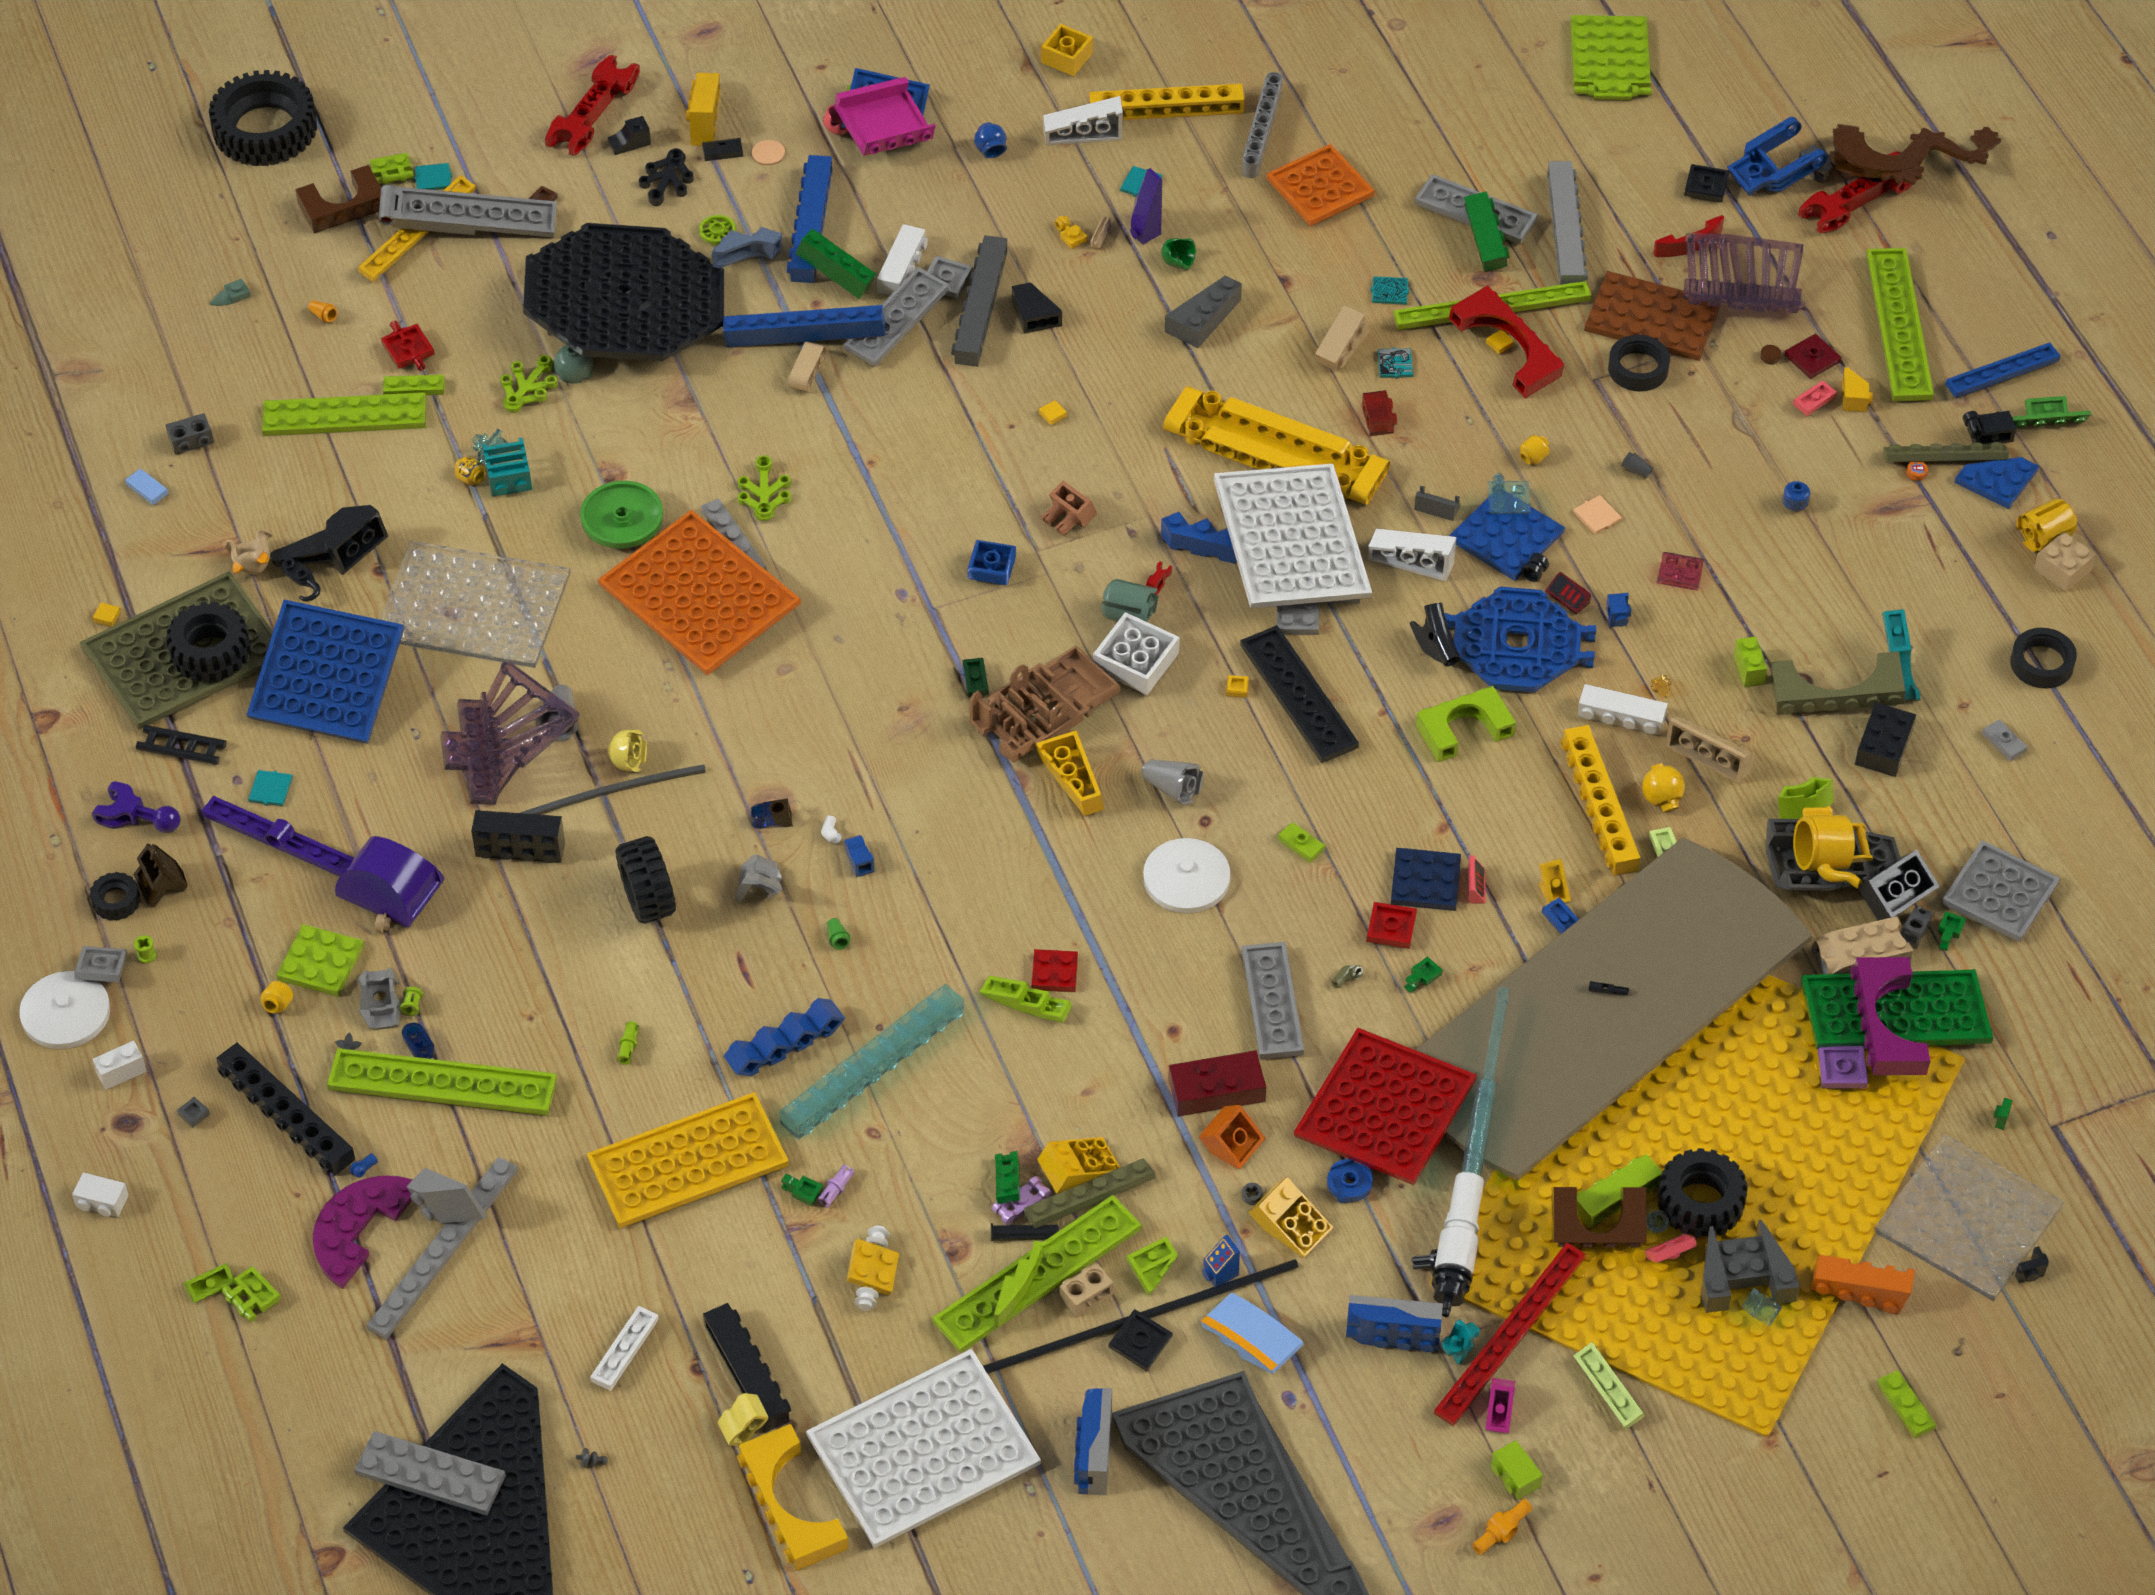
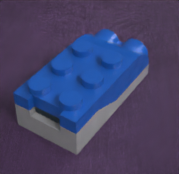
M1349 1295L1346 1337L1352 1338L1361 1344L1372 1345L1378 1348L1393 1347L1401 1350L1414 1349L1423 1352H1438L1443 1304Z
M1093 1388L1085 1391L1082 1417H1077L1074 1485H1079L1078 1494L1107 1495L1112 1416L1111 1388Z

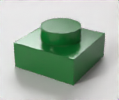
M2004 1097L2002 1105L1996 1106L1993 1118L1997 1119L1995 1128L2004 1130L2013 1100Z

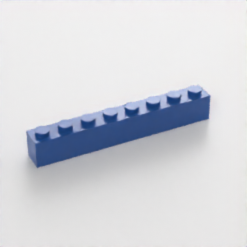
M809 155L808 162L804 163L803 173L805 177L801 178V188H803V191H799V202L801 204L797 205L796 216H798V219L794 220V230L796 233H792V245L794 246L790 247L789 250L791 262H787V273H790L791 282H815L816 268L795 253L802 238L812 228L822 235L833 171L832 156Z
M882 305L724 316L723 334L727 347L885 336V316Z

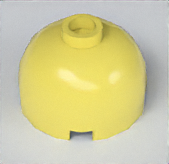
M629 729L616 733L608 745L607 751L612 763L622 771L638 772L641 770L638 768L640 762L645 764L647 743L646 740H642L640 735L644 734L640 730Z

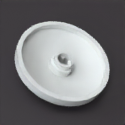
M1192 838L1175 839L1158 846L1147 858L1143 872L1144 886L1149 896L1165 909L1178 913L1201 912L1216 905L1227 893L1230 885V867L1223 853L1210 843Z
M75 971L58 972L40 979L25 993L20 1005V1019L24 1031L37 1044L52 1049H68L87 1043L102 1031L110 1015V1002L103 985L99 981L75 979Z

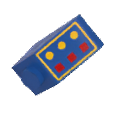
M1228 1234L1204 1258L1203 1276L1208 1282L1211 1281L1214 1287L1239 1276L1240 1251Z

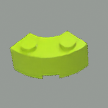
M1811 777L1802 784L1784 786L1778 796L1779 819H1800L1804 817L1802 814L1804 808L1830 806L1834 802L1833 779Z

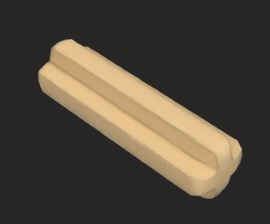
M1105 216L1101 218L1090 241L1092 248L1099 249L1111 226L1110 218Z

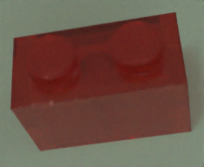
M1387 391L1363 393L1362 410L1369 435L1393 434L1394 425H1397V415L1392 412L1393 401L1392 398H1388Z

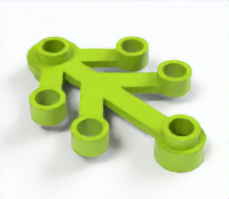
M548 355L540 356L537 360V367L526 380L523 375L522 362L514 361L511 364V371L515 374L519 386L516 393H514L512 388V376L504 374L500 377L501 386L504 387L507 395L503 400V406L508 412L517 413L521 410L523 404L545 401L547 399L545 389L557 387V377L554 375L547 376L545 381L536 382L542 373H549L553 370L554 366L551 357ZM535 391L533 395L524 396L528 392Z
M761 455L755 461L756 469L760 472V488L746 476H741L737 480L738 488L749 490L760 498V503L752 499L748 492H740L738 494V503L740 505H748L754 509V515L758 520L767 521L773 518L775 514L774 509L781 504H788L791 501V493L787 490H782L779 492L778 497L770 503L768 502V498L781 488L790 487L791 478L788 475H781L768 488V472L772 469V459L767 455Z

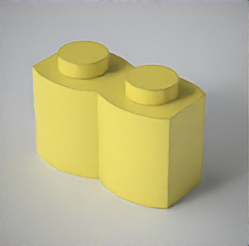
M744 1393L736 1398L732 1408L722 1413L718 1420V1425L728 1445L739 1446L749 1441L754 1432L766 1423L768 1415L758 1395Z

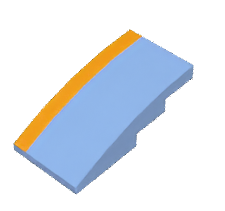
M1232 1292L1201 1320L1204 1329L1218 1335L1221 1343L1237 1350L1240 1358L1271 1374L1275 1373L1304 1345L1302 1340L1273 1317Z

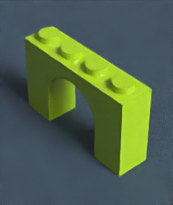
M1494 686L1482 688L1477 692L1462 695L1457 699L1445 701L1434 707L1425 708L1417 712L1416 727L1438 762L1457 756L1458 741L1448 726L1450 722L1457 718L1472 717L1481 721L1495 742L1515 736L1516 722Z

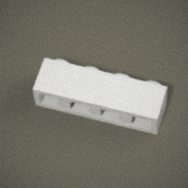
M902 225L877 277L878 293L891 295L915 270L916 263H919L921 260V252L923 249H926L928 244L925 229Z
M1585 684L1579 701L1577 716L1660 736L1668 703Z

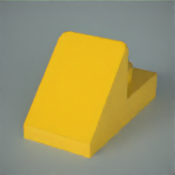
M1558 858L1540 863L1542 881L1539 882V886L1548 904L1559 897L1564 903L1570 902L1571 899L1562 859Z

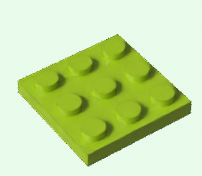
M302 924L276 975L277 980L339 997L364 947V941Z

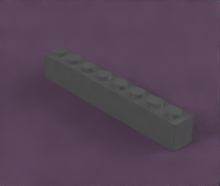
M984 235L983 242L978 245L979 257H975V271L971 272L970 283L972 284L967 287L966 296L968 299L963 302L964 314H960V329H956L955 340L957 342L952 344L951 355L955 357V364L979 366L1008 253L1007 238Z

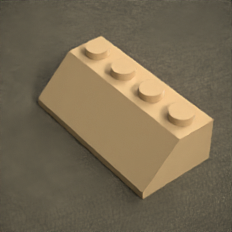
M1672 717L1670 719L1665 747L1738 784H1741L1753 768L1755 754L1749 750L1743 749L1731 741L1723 739L1682 717Z

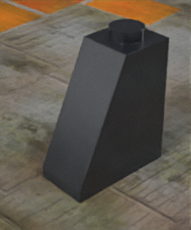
M1031 282L1012 286V302L1023 333L1062 326L1061 309Z

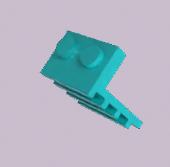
M523 437L519 438V442L489 447L486 444H482L492 497L532 490L530 469Z

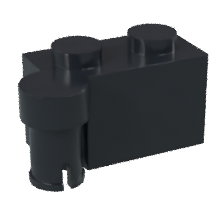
M1969 411L1962 417L1965 426L1968 427L1967 430L1972 443L1991 445L1994 442L2003 444L2014 441L2016 426L2010 411L1982 415L1976 411Z

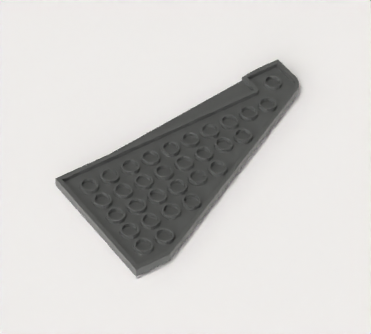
M1244 1371L1112 1413L1113 1421L1126 1450L1302 1595H1369L1354 1564L1348 1559L1259 1405Z

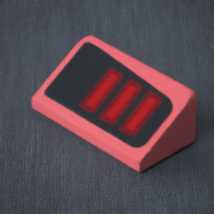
M1470 855L1468 864L1469 902L1484 904L1486 902L1485 868L1474 855Z

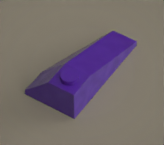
M1151 168L1147 169L1138 190L1131 217L1130 233L1142 245L1161 235L1162 178Z

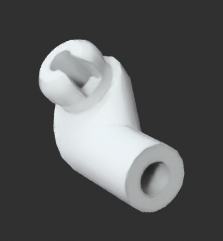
M827 816L821 834L828 842L838 844L841 840V834L837 833V830L834 828L836 818Z

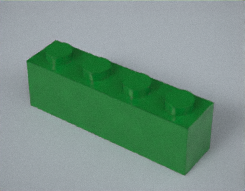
M1487 191L1465 196V210L1484 272L1506 267L1507 258H1510L1507 246L1504 247L1502 243L1505 242L1503 231H1499L1497 227L1500 225L1498 215L1493 213V209H1495L1493 198L1488 197Z
M813 228L802 238L795 253L858 299L868 291L876 276L875 272Z

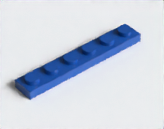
M2049 342L1948 378L1945 385L1952 395L1958 398L2058 362L2060 354Z

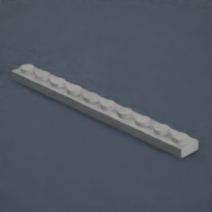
M500 1157L495 1160L471 1191L485 1213L518 1172L516 1165ZM480 1220L446 1223L369 1321L367 1329L387 1340Z

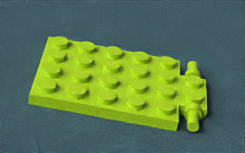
M1571 15L1574 94H1587V96H1593V100H1632V97H1638V95H1651L1647 16Z

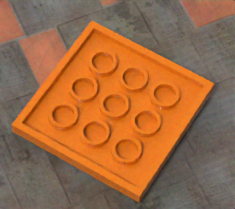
M1332 144L1326 145L1266 174L1268 182L1309 226L1317 224L1375 195V190Z

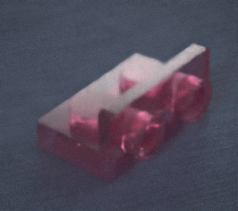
M1663 552L1657 583L1698 591L1704 559Z

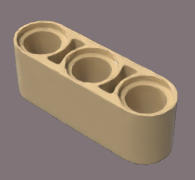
M810 342L804 343L789 375V388L805 392L810 391L825 359L826 346Z

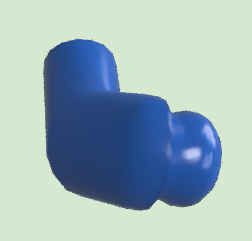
M371 1153L364 1159L354 1162L350 1167V1172L352 1175L360 1178L364 1176L369 1168L378 1163V1160Z

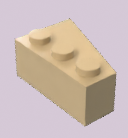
M1345 305L1342 307L1315 353L1317 363L1337 372L1345 366L1349 357L1369 333L1365 314Z

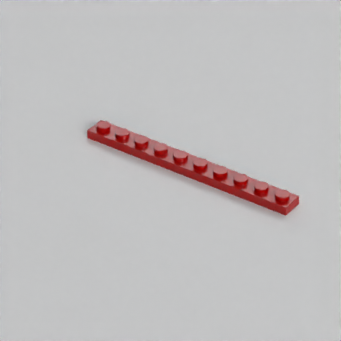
M1569 1243L1564 1245L1434 1410V1415L1454 1427L1586 1259L1585 1253Z

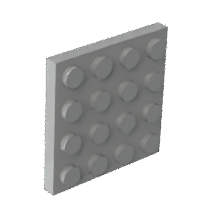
M1982 840L1943 897L1941 904L2009 938L2021 942L2058 886L2060 878Z

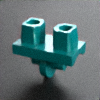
M1461 1319L1456 1321L1450 1335L1445 1337L1442 1342V1348L1446 1355H1453L1458 1365L1463 1363L1467 1353L1472 1351L1473 1340L1478 1337L1480 1329L1473 1322L1465 1324Z

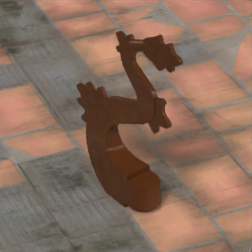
M1837 124L1836 129L1833 128V146L1835 151H1830V161L1834 168L1846 174L1881 178V180L1894 179L1897 184L1907 182L1915 185L1916 179H1922V174L1920 173L1924 172V167L1920 165L1930 150H1939L1956 159L1968 161L1969 164L1976 162L1986 165L1989 156L1988 151L2000 144L2001 139L1997 138L1998 132L1991 131L1989 127H1983L1982 130H1975L1974 135L1970 138L1978 149L1966 151L1946 138L1944 132L1935 133L1927 128H1922L1919 134L1910 135V139L1913 141L1902 153L1886 155L1873 150L1867 145L1864 132H1859L1858 126Z

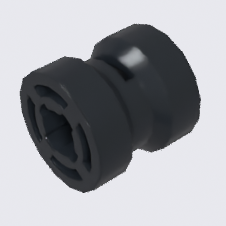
M1533 553L1528 563L1522 567V575L1531 582H1537L1541 578L1542 572H1545L1549 567V561L1544 555Z

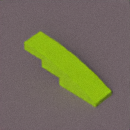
M989 975L979 991L982 996L1007 1007L1061 1023L1064 1022L1072 1008L1069 1000L1053 998L1048 991L1029 988L1027 982Z
M1034 1240L1029 1260L1020 1258L1015 1276L1005 1275L994 1313L995 1327L1001 1326L1026 1295L1043 1257V1242Z

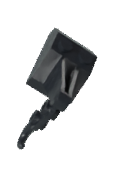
M373 506L343 507L326 520L325 530L272 551L270 558L273 565L281 567L282 573L297 585L313 589V593L310 596H299L300 600L309 602L315 600L320 595L321 588L315 581L312 572L303 564L332 562L334 568L344 575L388 537L379 511Z

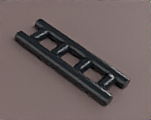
M144 725L143 733L148 734L145 742L137 741L136 749L218 765L220 757L214 756L218 747L225 748L227 741ZM157 736L168 738L165 746L154 744ZM177 740L188 741L185 750L174 748ZM197 743L209 745L206 754L194 752Z

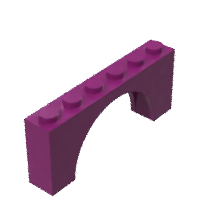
M1857 957L1855 965L1851 967V979L1855 980L1854 995L1859 1000L1857 1011L1858 1014L1862 1015L1861 1031H1865L1864 1047L1869 1051L1867 1061L1868 1066H1872L1873 1075H1927L1931 1060L1927 1043L1908 1041L1892 1033L1881 1022L1875 1008L1876 1002L1885 994L1909 988L1913 975L1909 957Z

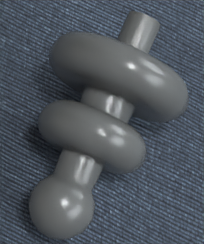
M587 1448L582 1450L581 1455H576V1459L581 1460L582 1468H586L588 1462H590L592 1467L596 1463L605 1465L608 1462L606 1456L598 1457L595 1451L589 1455Z

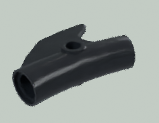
M1443 603L1425 605L1426 619L1424 626L1421 627L1415 621H1411V629L1424 653L1434 660L1443 663L1445 667L1452 666L1459 662L1461 657L1451 636Z

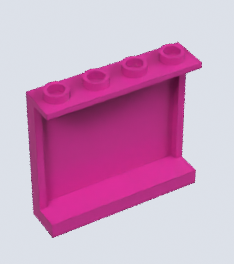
M906 77L836 94L834 108L863 156L933 139L936 125L927 124L907 91L909 81Z

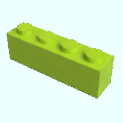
M1647 1154L1640 1158H1634L1624 1168L1616 1169L1611 1176L1604 1180H1598L1593 1187L1586 1191L1582 1190L1577 1194L1578 1217L1591 1229L1621 1210V1187H1646V1194L1659 1187L1662 1170Z

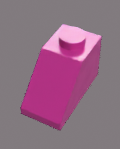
M1492 1378L1485 1430L1509 1433L1516 1381Z

